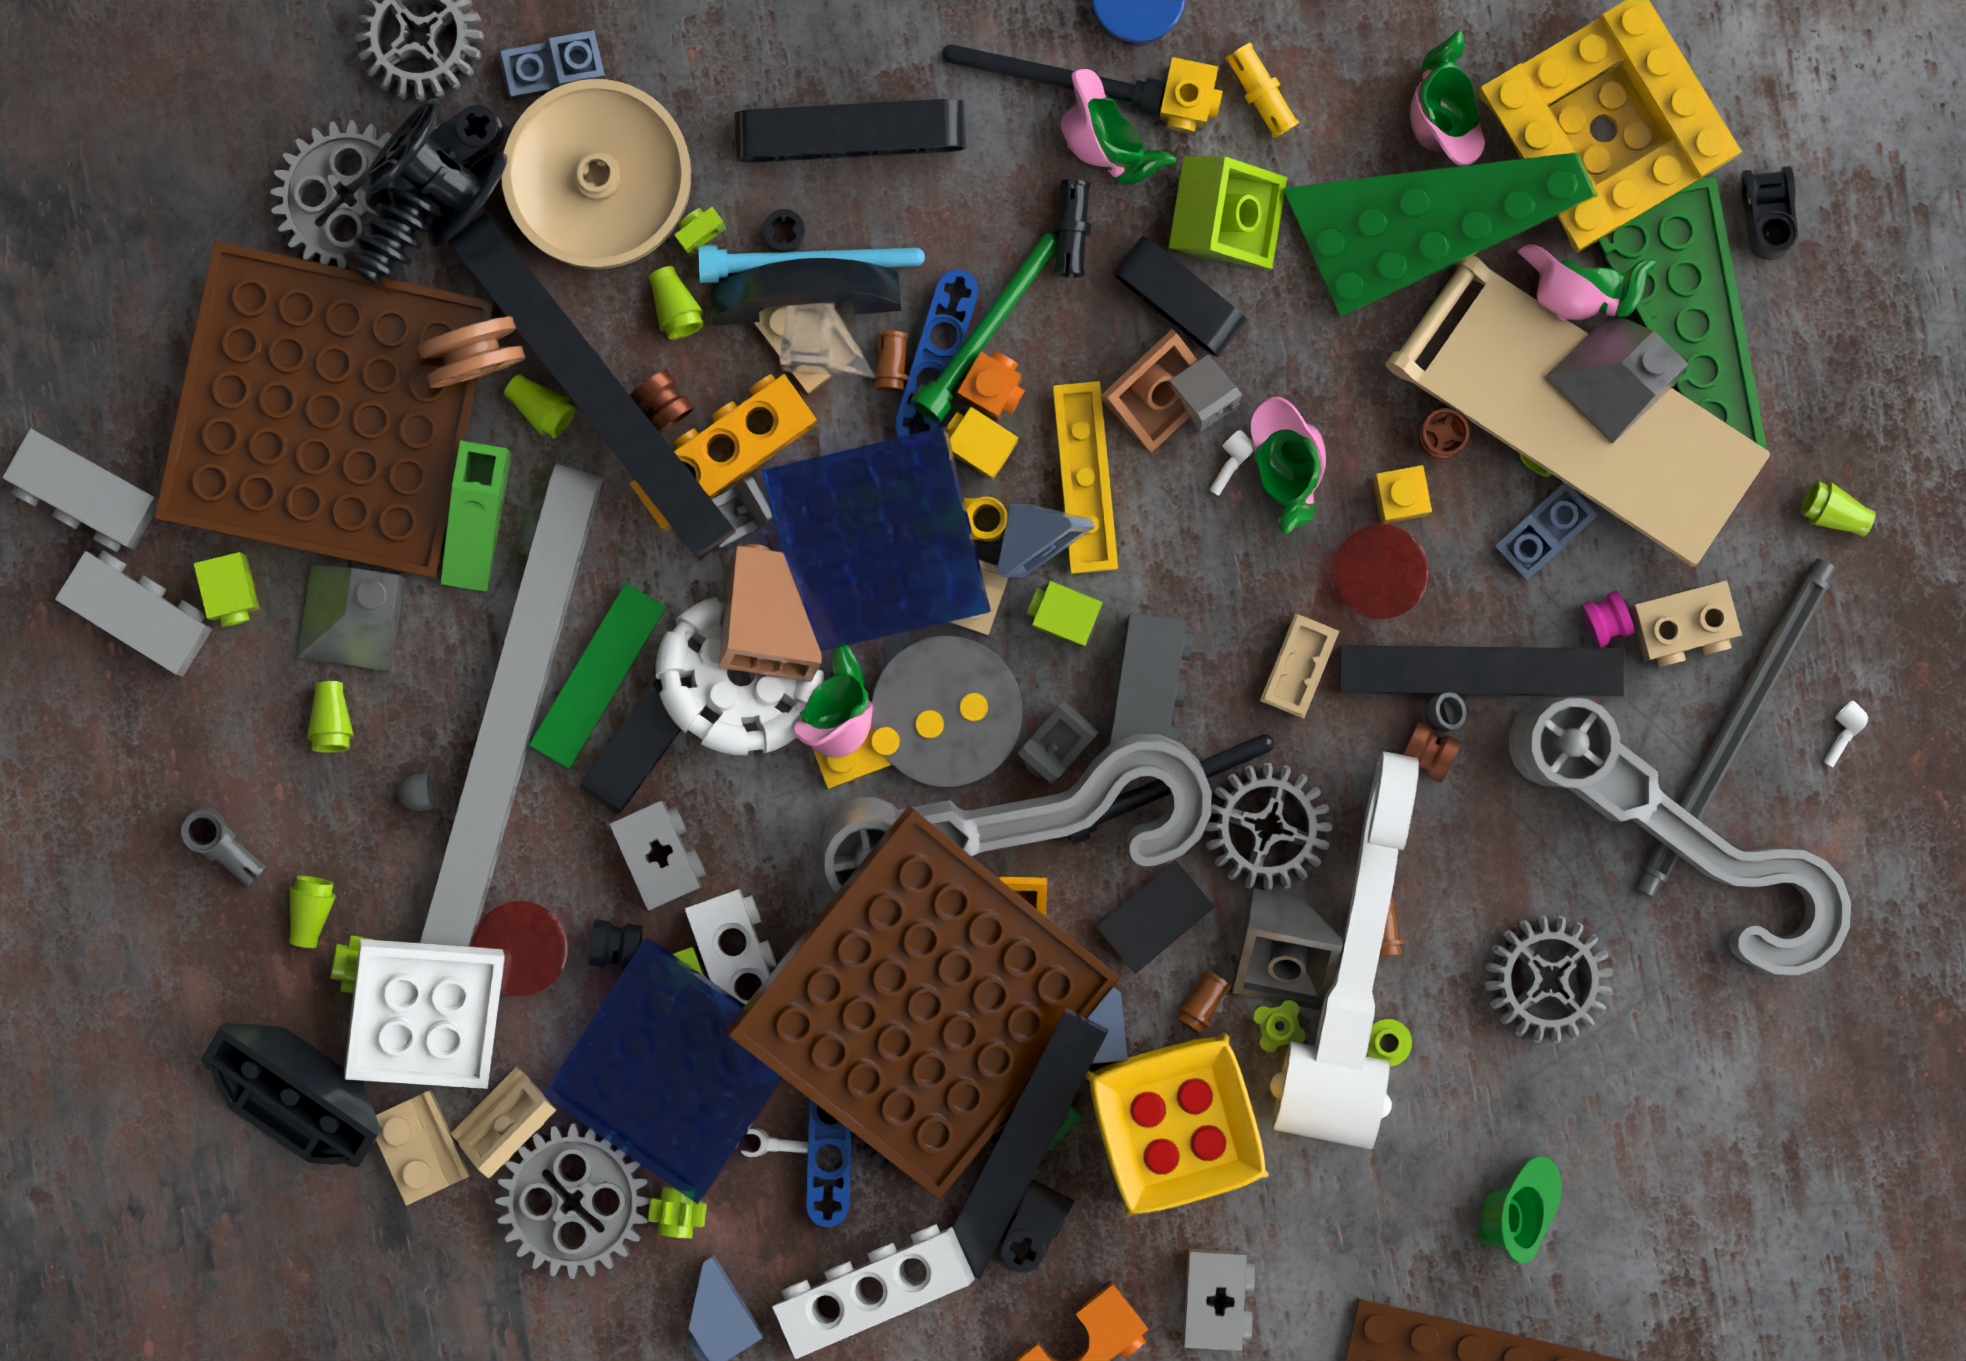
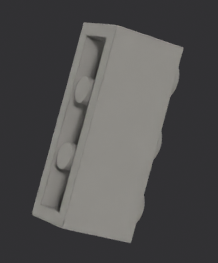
M31 428L2 477L14 484L10 492L11 494L33 506L37 505L39 499L55 507L51 516L75 529L78 528L80 522L97 530L93 539L116 552L119 551L121 545L135 550L156 513L158 503L156 497Z
M102 550L97 557L85 551L55 600L172 673L184 676L213 628L202 622L206 613L183 599L179 606L174 605L162 597L167 589L143 574L137 582L123 573L127 564L110 553Z

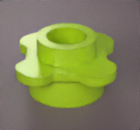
M1286 1000L1278 1007L1269 1009L1266 1006H1260L1256 1009L1253 1018L1260 1026L1262 1037L1259 1044L1263 1050L1274 1052L1278 1046L1289 1044L1291 1041L1297 1043L1304 1042L1306 1033L1299 1026L1297 1015L1300 1012V1008L1297 1003ZM1279 1021L1284 1024V1028L1281 1031L1275 1028V1024Z

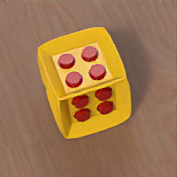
M1220 1033L1217 1037L1201 1038L1174 1044L1129 1057L1128 1060L1114 1062L1094 1072L1088 1071L1085 1074V1077L1090 1081V1091L1098 1126L1115 1182L1125 1202L1124 1213L1127 1217L1139 1213L1165 1210L1219 1195L1250 1184L1261 1177L1267 1178L1269 1176V1173L1265 1170L1262 1144L1247 1089L1235 1055L1229 1045L1230 1037L1228 1034Z

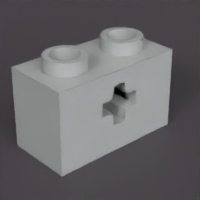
M659 801L610 823V827L648 911L657 909L703 888L699 878L705 876L706 872L696 850L687 852L680 835L686 833L687 829L676 806L668 809L664 801ZM659 841L662 846H671L673 849V853L667 856L669 865L666 867H662L660 862H650L648 855L654 852L652 843Z
M1188 1249L1183 1326L1184 1348L1242 1351V1340H1251L1252 1311H1244L1245 1292H1254L1255 1264L1247 1263V1254L1245 1252ZM1217 1287H1224L1225 1294L1232 1298V1303L1223 1305L1222 1312H1215L1213 1304L1206 1302L1207 1296H1215Z

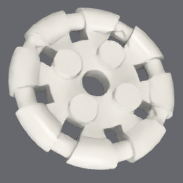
M717 597L703 600L685 610L676 619L677 626L672 632L667 631L657 652L656 678L661 679L663 688L659 695L669 716L684 733L689 730L703 740L701 745L721 753L747 756L748 751L762 749L763 753H768L789 744L797 738L794 733V726L801 718L800 711L805 709L813 690L824 682V672L818 669L812 682L748 672L751 676V683L749 685L737 686L733 684L727 676V670L729 669L718 668L722 634L721 620H723L725 600L719 601ZM691 638L702 645L698 653L688 647V641ZM691 677L692 688L681 686L680 678ZM780 700L792 707L789 713H782L775 708ZM706 706L721 716L714 724L700 715ZM756 722L757 731L746 732L745 727L742 725Z

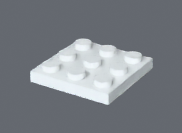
M360 939L344 1066L345 1079L487 1089L505 957L503 949Z

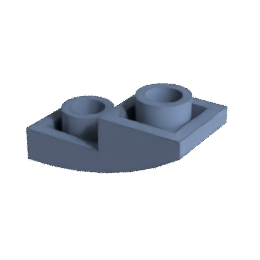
M594 30L549 38L546 43L502 50L498 54L508 100L546 93L570 82L600 79L605 76Z
M1563 483L1496 545V548L1528 581L1591 523L1599 513L1577 490Z

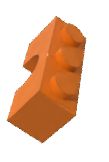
M1111 1281L1075 1310L1076 1316L1086 1327L1089 1335L1088 1344L1082 1354L1071 1360H1059L1049 1355L1037 1340L1012 1361H1110L1119 1353L1126 1359L1146 1343L1142 1335L1149 1329Z

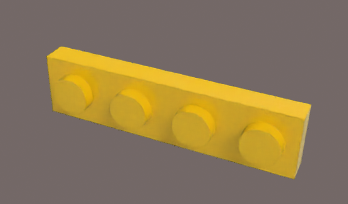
M1100 381L1054 385L1053 396L1065 513L1089 518L1095 526L1068 546L1071 575L1118 570Z
M978 693L966 695L960 703L962 716L973 722L983 719L988 712L987 700ZM934 710L923 711L916 719V729L925 738H935L943 731L944 720ZM871 722L865 741L857 750L849 755L840 758L826 757L813 749L827 788L837 787L893 765L886 756L897 751L900 745V738L898 733L889 727H882L874 732Z

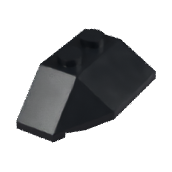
M223 1023L201 1059L206 1069L211 1070L217 1088L232 1111L309 1163L347 1164L350 1167H359L381 1132L363 1081L345 1079L342 1066L285 1027Z

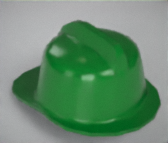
M1535 1156L1524 1164L1512 1184L1498 1187L1487 1194L1483 1202L1481 1225L1477 1234L1479 1242L1505 1250L1516 1263L1527 1264L1535 1257L1541 1241L1556 1215L1561 1200V1175L1556 1164L1551 1159L1544 1156Z

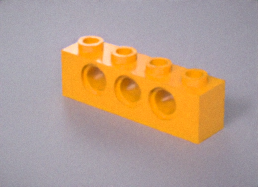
M772 374L766 376L749 389L753 396L737 407L734 401L726 404L710 417L714 424L701 433H698L694 428L672 443V446L675 448V454L683 464L695 469L696 480L711 499L720 495L819 425L817 419L785 374L777 379ZM760 410L769 412L774 419L773 426L769 432L763 435H756L748 430L747 421L752 413ZM718 438H728L735 444L733 456L725 462H716L709 456V447ZM635 479L631 481L630 485L665 533L669 531L672 526Z

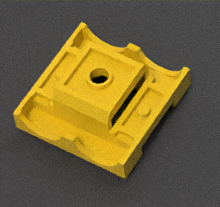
M1650 0L1623 1L1603 13L1597 20L1527 62L1518 64L1483 85L1477 92L1481 101L1492 110L1505 129L1519 159L1579 153L1598 196L1557 215L1568 236L1570 247L1575 254L1733 160L1742 152ZM1620 63L1618 66L1614 67L1613 69L1609 70L1608 72L1604 73L1603 75L1599 76L1598 78L1594 79L1593 81L1589 82L1588 84L1584 85L1583 87L1579 88L1578 90L1574 91L1573 93L1569 94L1568 96L1564 97L1563 99L1548 107V105H1550L1551 103L1555 102L1556 100L1560 99L1561 97L1565 96L1566 94L1570 93L1571 91L1575 90L1576 88L1580 87L1581 85L1585 84L1586 82L1590 81L1591 79L1595 78L1596 76L1600 75L1601 73ZM1603 117L1612 121L1616 129L1613 140L1599 142L1593 138L1590 132V125L1594 119Z

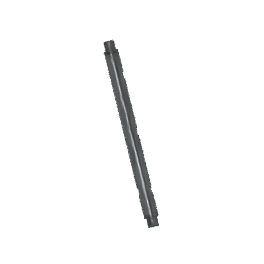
M1820 558L1816 559L1810 572L1805 573L1802 577L1798 589L1679 803V806L1699 821L1823 595L1830 587L1827 583L1835 567ZM1658 841L1646 865L1642 868L1644 874L1636 889L1654 898L1662 883H1667L1669 875L1680 856L1661 841Z

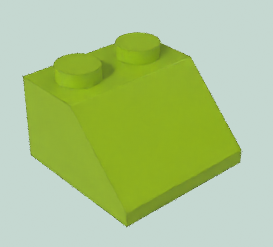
M1184 156L1168 249L1200 259L1261 269H1272L1285 195L1283 188H1286L1287 177L1226 156Z

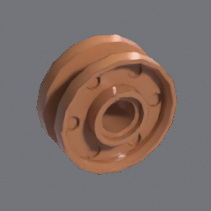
M513 317L497 318L473 324L419 344L417 350L420 358L433 359L443 357L445 364L426 376L429 387L438 388L471 380L523 361L525 355L522 347L508 346L500 348L497 341L516 329Z

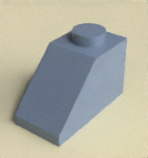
M714 1254L703 1262L688 1328L693 1336L687 1342L699 1361H728L764 1336V1332Z

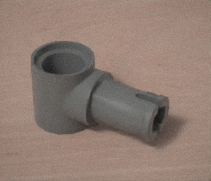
M200 806L187 813L181 828V836L185 845L194 852L203 854L210 862L214 860L219 862L242 883V886L247 888L254 881L255 877L244 867H247L258 877L266 865L261 863L235 839L237 834L224 823L223 817L217 810L212 807ZM201 817L212 820L217 829L215 837L205 842L195 839L189 829L191 822Z

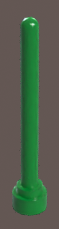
M1046 233L1042 236L936 382L930 381L927 386H920L910 400L911 405L919 413L935 423L942 422L952 408L950 401L953 399V395L951 392L1055 252L1058 246L1057 235Z

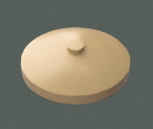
M607 79L579 80L564 84L547 92L531 104L520 116L508 137L504 149V154L507 155V164L501 176L502 188L506 204L515 223L527 239L540 251L559 262L574 267L610 269L627 265L645 257L658 248L674 231L689 199L692 176L691 161L687 145L677 123L668 111L653 97L638 88L622 82Z

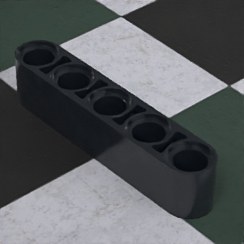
M960 99L751 109L734 113L736 159L738 162L760 163L961 151L967 148L964 101Z

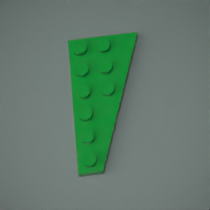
M1566 153L1283 188L1340 317L1355 312L1598 196L1579 153Z
M1716 176L1703 178L1596 241L1609 267L1624 274L1642 260L1654 259L1656 261V265L1648 273L1643 295L1634 312L1642 326L1655 331L1688 363L1679 381L1675 384L1679 393L1767 450Z

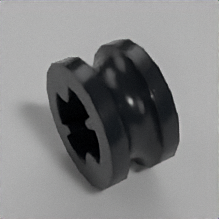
M776 210L764 222L763 233L765 241L775 252H795L805 241L806 230L804 222L792 210ZM782 220L784 225L786 220L794 222L795 225L792 230L796 238L790 243H787L785 238L783 239V244L775 241L774 238L777 233L773 226L776 222Z

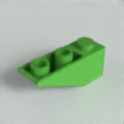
M460 440L451 490L441 585L488 593L512 453L507 448Z

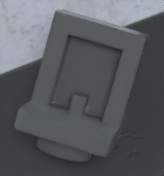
M752 477L741 481L735 488L712 499L737 531L712 552L716 553L760 530L774 518L768 494L763 488L757 486Z
M1064 700L1018 751V755L1024 760L1025 766L1033 775L1046 779L1049 783L1053 784L1096 737L1099 731Z

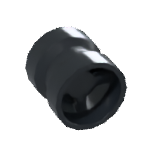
M595 919L590 941L588 964L598 967H604L608 963L618 964L621 970L636 972L641 951L643 925L627 924L624 927H616L610 921Z

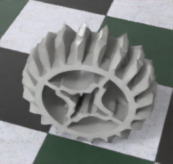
M367 0L365 2L367 7L375 14L373 17L368 15H359L357 21L359 24L370 29V31L360 32L355 35V40L358 44L370 45V47L358 53V56L363 63L375 61L367 70V74L371 79L385 74L380 84L384 91L388 92L399 82L397 95L400 99L405 100L410 93L411 87H415L416 99L419 102H424L427 96L426 88L432 87L435 96L440 99L444 97V91L440 84L448 81L454 90H458L461 87L458 79L454 76L458 71L465 76H472L474 73L473 69L464 61L466 58L472 60L481 59L482 54L480 50L469 46V44L483 41L484 35L482 31L469 29L481 22L477 12L464 14L473 4L471 0H384L381 4L376 0ZM417 2H428L439 5L444 10L439 14L434 11L426 17H417L409 12L405 6ZM394 15L400 23L401 32L399 37L391 44L392 49L384 54V30L388 21ZM407 21H410L415 29H419L422 33L431 30V34L425 35L429 40L427 43L433 54H430L424 46H420L417 42L409 45V41H414V39L410 35L412 31L407 25ZM455 21L457 27L456 44L449 58L445 60L439 51L438 44L440 38L448 31L447 26ZM413 58H423L434 69L423 73H410L396 68L395 65L400 61L406 63Z
M1271 763L1263 764V778H1256L1254 768L1251 765L1246 766L1244 774L1248 782L1244 784L1241 783L1235 774L1229 775L1227 777L1228 782L1235 790L1229 794L1221 787L1215 789L1214 794L1225 802L1222 807L1211 804V814L1219 815L1218 823L1208 822L1204 830L1208 832L1218 831L1219 839L1210 840L1206 843L1207 849L1213 850L1222 846L1225 852L1214 860L1215 865L1220 867L1229 860L1235 864L1227 875L1229 879L1235 880L1241 870L1248 873L1244 886L1252 888L1255 884L1256 876H1263L1262 886L1263 890L1266 891L1272 890V876H1279L1281 886L1284 889L1289 888L1291 880L1288 872L1292 870L1300 880H1305L1308 875L1300 864L1306 860L1310 865L1318 867L1321 864V860L1311 853L1313 847L1320 850H1328L1329 848L1327 841L1316 839L1317 831L1328 832L1332 830L1331 823H1317L1316 815L1327 813L1329 806L1322 804L1314 808L1310 802L1321 794V790L1315 787L1304 794L1300 789L1307 782L1308 777L1305 774H1301L1296 778L1294 784L1288 782L1291 768L1286 765L1280 770L1279 778H1272L1273 768ZM1263 787L1272 788L1264 809L1259 813L1243 812L1233 808L1236 802L1247 792ZM1286 793L1293 797L1300 805L1306 820V832L1288 825L1283 819L1282 809ZM1275 803L1273 816L1278 819L1275 823H1279L1280 830L1289 832L1291 836L1282 833L1271 834L1267 841H1264L1260 851L1262 839L1257 835L1260 831H1255V824L1244 821V818L1253 821L1264 820L1271 813ZM1229 822L1247 829L1252 835L1253 846L1249 861L1245 860L1234 848L1229 836ZM1280 840L1301 845L1297 854L1286 863L1275 867H1262L1271 845L1276 841Z
M1540 915L1537 916L1536 920L1537 931L1533 932L1528 921L1522 920L1518 923L1523 935L1521 938L1518 939L1513 932L1506 930L1503 933V937L1511 947L1506 950L1502 946L1493 945L1491 949L1495 955L1503 959L1501 965L1495 963H1486L1485 965L1486 971L1499 973L1498 981L1484 983L1485 990L1493 991L1500 989L1501 996L1492 999L1489 1005L1492 1009H1496L1506 1004L1508 1010L1501 1015L1499 1021L1506 1025L1517 1017L1519 1021L1515 1026L1514 1033L1518 1036H1523L1529 1025L1533 1026L1532 1041L1540 1043L1545 1029H1549L1551 1042L1560 1043L1562 1037L1560 1028L1565 1027L1570 1038L1575 1039L1579 1037V1030L1575 1024L1576 1021L1579 1020L1585 1027L1591 1029L1595 1022L1587 1014L1588 1010L1591 1008L1595 1012L1604 1014L1607 1009L1604 1004L1595 1001L1597 993L1611 996L1613 989L1608 986H1599V977L1609 978L1613 976V969H1598L1597 962L1605 960L1609 954L1607 950H1600L1593 954L1590 952L1589 949L1597 943L1598 937L1595 934H1591L1581 942L1578 938L1584 926L1579 922H1576L1569 932L1566 933L1564 932L1566 918L1557 916L1554 921L1553 930H1549L1546 916ZM1553 939L1565 943L1571 949L1553 962H1546L1538 954H1535L1529 945L1537 941ZM1517 957H1519L1523 961L1522 964L1528 970L1530 979L1526 988L1521 992L1522 994L1516 999L1511 985V973ZM1582 960L1586 972V986L1581 1000L1578 1001L1569 987L1568 978L1576 964ZM1534 963L1538 967H1546V971H1552L1553 967L1561 968L1554 980L1558 984L1557 988L1564 996L1559 991H1552L1548 987L1545 988V991L1537 990L1543 978L1539 974L1540 970ZM1550 996L1559 1004H1562L1568 1010V1013L1553 1019H1540L1529 1014L1526 1010L1533 1003H1537L1542 998Z

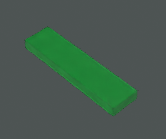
M625 583L529 743L531 747L571 770L665 613L666 606Z

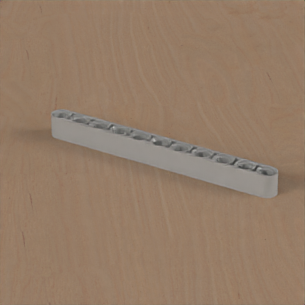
M556 464L553 469L420 943L473 947L599 498L603 479L600 475Z

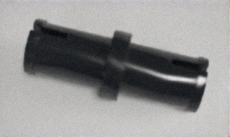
M1071 179L1062 180L1060 184L1059 221L1054 222V233L1058 235L1054 275L1070 278V273H1073L1074 278H1082L1085 275L1086 237L1091 235V224L1087 223L1088 198L1091 183L1088 181L1075 179L1074 185Z

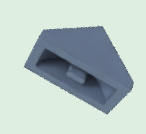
M1010 504L998 564V571L1001 577L1025 578L1095 527L1092 520L1037 505Z
M1113 987L1087 1018L1109 1029L1093 1063L1128 1060L1121 992Z

